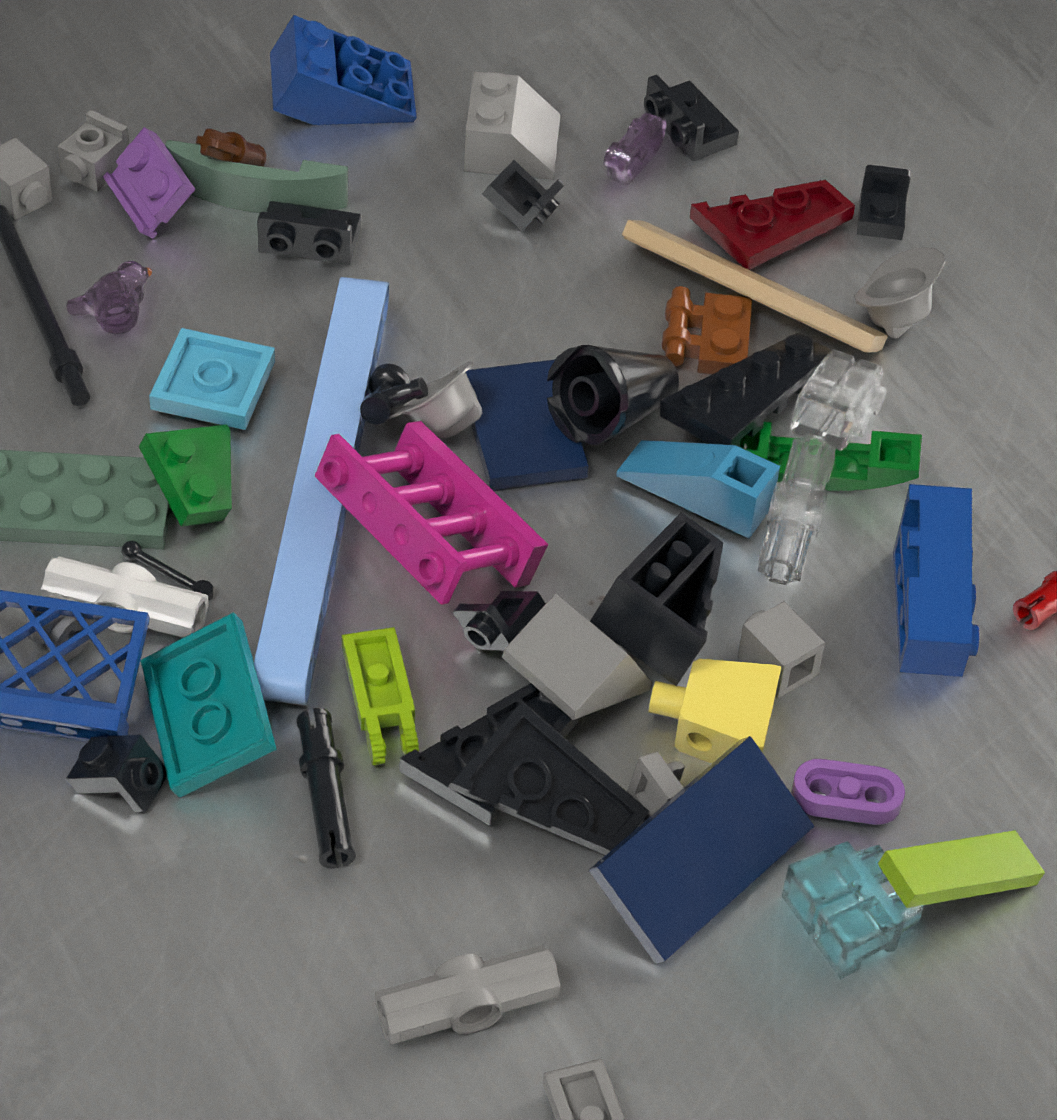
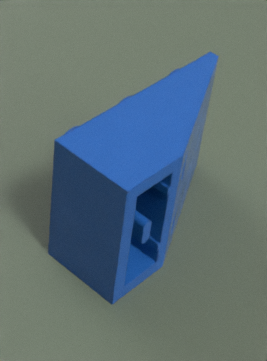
M295 15L292 16L270 52L274 111L311 125L411 123L416 120L417 114L410 60L405 59L396 52H387L366 44L358 37L346 36L328 29L317 21H308Z

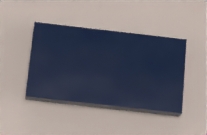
M748 736L740 739L593 865L589 872L656 964L665 962L815 826L752 737Z

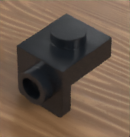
M513 160L485 189L482 195L523 232L535 218L543 224L556 210L560 203L554 197L565 184L557 179L546 190L523 167Z
M501 591L491 604H459L453 611V614L462 626L464 636L477 650L504 651L546 603L538 591Z
M141 734L91 737L82 747L78 759L66 780L77 794L119 792L135 812H146L165 781L167 773L165 765Z

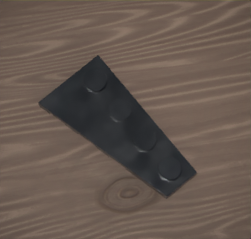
M800 333L790 335L770 347L757 351L751 356L731 366L722 368L718 372L694 384L687 385L681 390L661 399L660 417L708 444L736 445L740 447V440L745 435L753 437L763 428L764 419L770 413L778 415L788 407V399L793 393L802 394L832 368L833 350L814 341L808 335Z

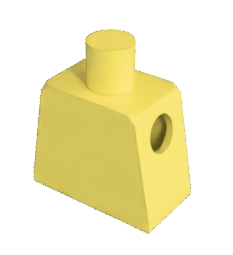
M699 658L692 663L687 687L655 681L648 713L678 719L674 747L679 752L711 764L740 739L748 736L752 737L763 753L781 666Z

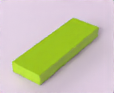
M1016 830L887 850L878 862L880 869L906 908L1036 886L1045 874V871Z

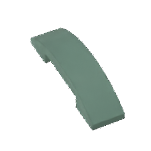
M167 140L165 144L168 151L194 186L195 191L191 195L202 200L254 213L266 212L270 201L331 210L347 207L348 166L303 160L299 172L215 160L200 153L201 146L193 143Z

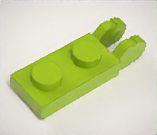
M395 627L341 635L343 655L360 729L365 731L372 765L385 764L386 743L380 728L399 725L402 753L406 755L414 749L419 752L417 732L414 724L415 707Z

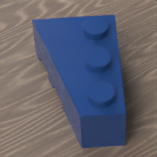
M909 484L893 549L899 672L963 677L968 657L976 656L978 653L979 626L972 624V615L976 604V586L972 584V488Z

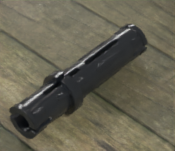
M313 708L316 728H314V725H311L308 710L303 711L296 718L303 755L299 759V766L302 776L308 780L319 849V863L323 867L335 869L338 868L335 847H337L338 853H341L343 866L351 864L356 858L340 773L344 769V762L341 752L335 748L331 713L326 709Z

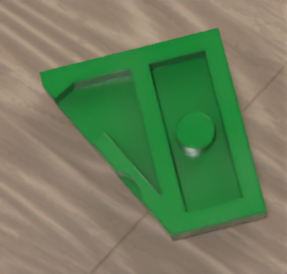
M228 425L146 433L138 447L180 526L224 521L232 509L231 436Z

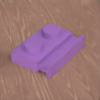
M144 127L116 160L118 167L112 174L106 172L103 178L140 233L154 239L157 235L156 227L161 222L167 224L195 191V188L157 133Z

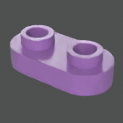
M812 759L801 764L796 770L791 794L806 814L822 818L881 825L893 821L899 815L905 796V787L902 780L894 772L883 767L827 759ZM815 791L821 792V793L825 794L826 796H824V795H818V794H816V793H814V792H815ZM867 799H875L880 803L868 802Z

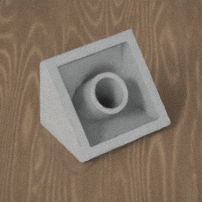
M557 593L504 649L502 656L506 662L572 720L648 692L652 685V681L626 651Z

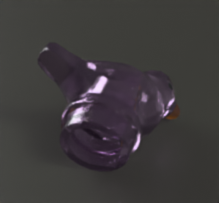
M136 261L122 263L116 271L107 273L99 278L85 294L68 300L66 303L68 313L72 316L94 315L101 328L111 334H123L130 331L138 321L139 305L144 298L143 286L152 275V269L143 267Z

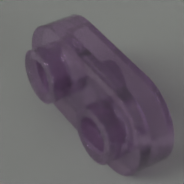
M649 112L643 114L641 118L636 117L621 140L613 142L606 151L603 165L607 168V177L622 185H629L658 152L666 133V120Z

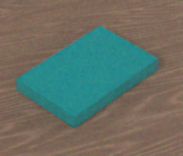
M234 612L140 660L170 790L179 798L277 750L244 624Z

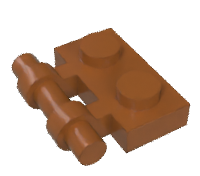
M678 286L673 289L672 296L667 301L665 307V319L669 324L668 328L663 332L661 345L665 352V357L670 359L675 367L682 365L684 358L698 359L697 373L714 374L720 369L731 366L748 357L752 308L751 298L705 292L704 305H695L690 300L691 293L688 288ZM687 327L701 329V335L690 334Z

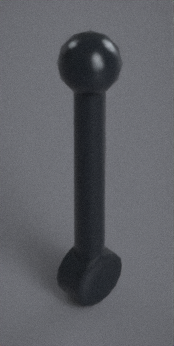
M127 541L123 544L121 553L126 560H138L185 588L208 595V602L213 598V585L209 581L200 580L196 582L143 552L140 544L136 541Z

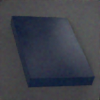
M555 359L466 371L477 395V400L482 407L481 417L471 426L487 484L492 490L588 477L589 466L582 443L569 440L556 426L548 409L547 397L553 396V380L547 381Z

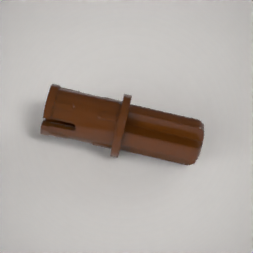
M207 128L203 136L198 135L196 138V145L201 146L200 153L215 160L262 167L266 163L267 155L265 149L259 144L255 145L254 143L247 142L241 134L236 132L223 133Z

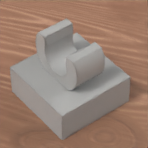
M658 751L639 757L627 790L630 795L650 811L645 820L686 787L682 786L679 782L685 765L678 761L666 764Z

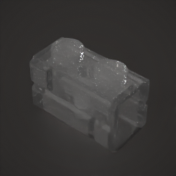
M834 349L828 352L798 396L790 427L792 432L813 441L816 437L820 438L821 444L841 451L848 446L854 435L863 438L868 429L872 414L878 415L885 399L887 388L880 386L884 372L882 371V366L863 359L855 362L854 356Z

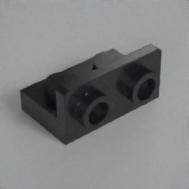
M657 74L648 77L647 91L644 98L646 114L670 136L674 145L680 147L692 161L737 145L739 130L690 80L669 87Z
M270 201L267 211L260 212L257 219L258 252L350 265L361 229V214Z

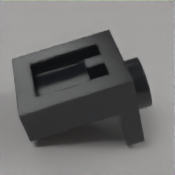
M877 165L866 166L859 198L857 235L902 240L905 229L907 193L911 180L910 170Z

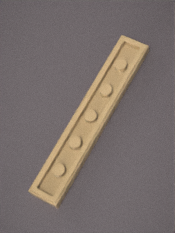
M628 220L622 233L624 239L865 353L881 351L888 335L646 221Z

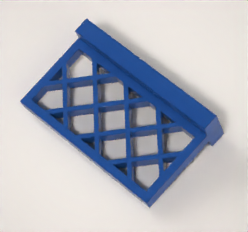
M0 590V612L7 607L22 609L30 621L2 639L0 636V654L4 652L17 671L15 675L0 684V728L86 742L91 737L128 735L129 725L127 717L150 621L148 612ZM30 610L43 613L35 618ZM60 615L75 617L83 630L58 647H55L42 627ZM85 619L97 621L89 626ZM114 623L133 626L130 643L112 655L108 654L96 636ZM37 631L50 652L23 669L9 649ZM90 639L104 660L76 677L63 656ZM126 659L122 673L117 664ZM58 661L71 682L52 694L38 692L30 678ZM111 669L120 681L116 704L92 700L84 686ZM22 683H25L29 690L18 689L16 687ZM79 691L83 699L69 696Z

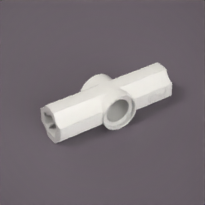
M63 557L52 558L45 570V577L41 588L43 597L60 594L69 601L148 612L150 617L148 629L182 638L205 626L206 614L209 608L208 595L156 582L155 577L148 570L128 562L119 563L113 570ZM114 623L107 629L116 633L127 634L132 633L133 626Z

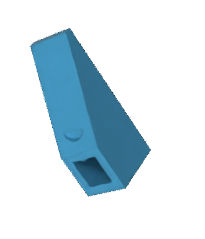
M641 440L617 470L616 476L750 539L773 507L780 466L736 445Z

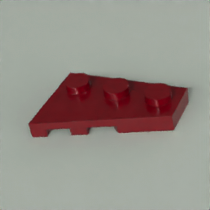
M825 179L776 188L772 196L749 200L746 194L730 197L729 204L710 207L707 201L691 204L689 218L742 267L750 270L852 220L855 205Z

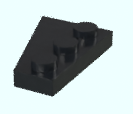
M530 683L488 707L485 716L461 729L456 725L440 735V742L420 753L414 749L399 758V771L490 826L502 811L447 788L521 701L564 738L583 717L572 720Z

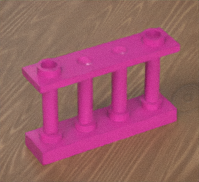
M422 421L406 423L395 451L363 457L340 434L331 435L315 473V477L441 605L449 603L462 573L493 566L515 588L529 585L549 545ZM398 472L410 485L393 488L380 474ZM429 502L442 516L424 519L412 505ZM461 534L474 548L457 552L443 537Z

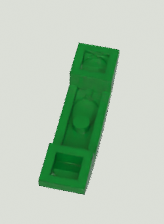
M763 422V428L753 437L745 435L740 440V448L780 466L777 484L813 490L855 491L889 487L919 478L921 434L872 431L871 444L771 436L772 422Z

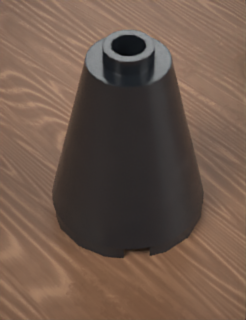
M580 345L568 348L558 355L553 362L547 381L553 380V396L547 397V403L556 426L569 440L576 443L584 442L590 445H599L610 441L660 408L661 399L678 391L679 376L672 361L663 355L593 345Z

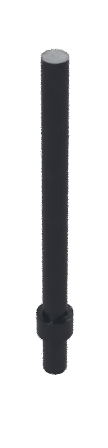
M0 205V241L50 352L49 365L56 380L64 384L72 404L75 406L85 405L90 400V394L81 376L83 374L81 361L76 351L68 347L8 210L5 206Z

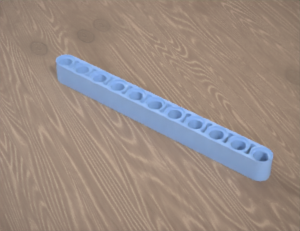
M341 277L339 280L254 659V666L264 701L307 705L347 514V509L315 477V473L331 435L340 434L359 453L366 421L360 413V406L364 398L371 394L369 391V379L377 367L388 311L389 282Z

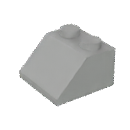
M474 71L465 129L464 172L499 175L515 160L533 178L554 180L560 113L519 75Z

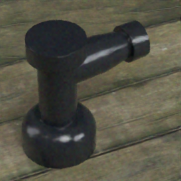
M389 363L382 364L370 376L369 391L371 394L364 398L360 406V413L367 422L375 425L382 424L388 419L392 408L404 405L415 398L418 400L428 396L427 384L422 377L409 382L407 373L401 367Z

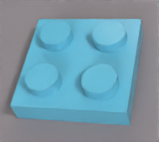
M181 328L149 395L150 410L246 430L276 362L275 348Z

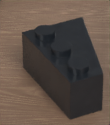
M681 512L616 578L590 622L616 644L624 647L677 686L707 640L708 631L705 630L706 619L712 611L713 600H710L711 591L717 582L724 542Z

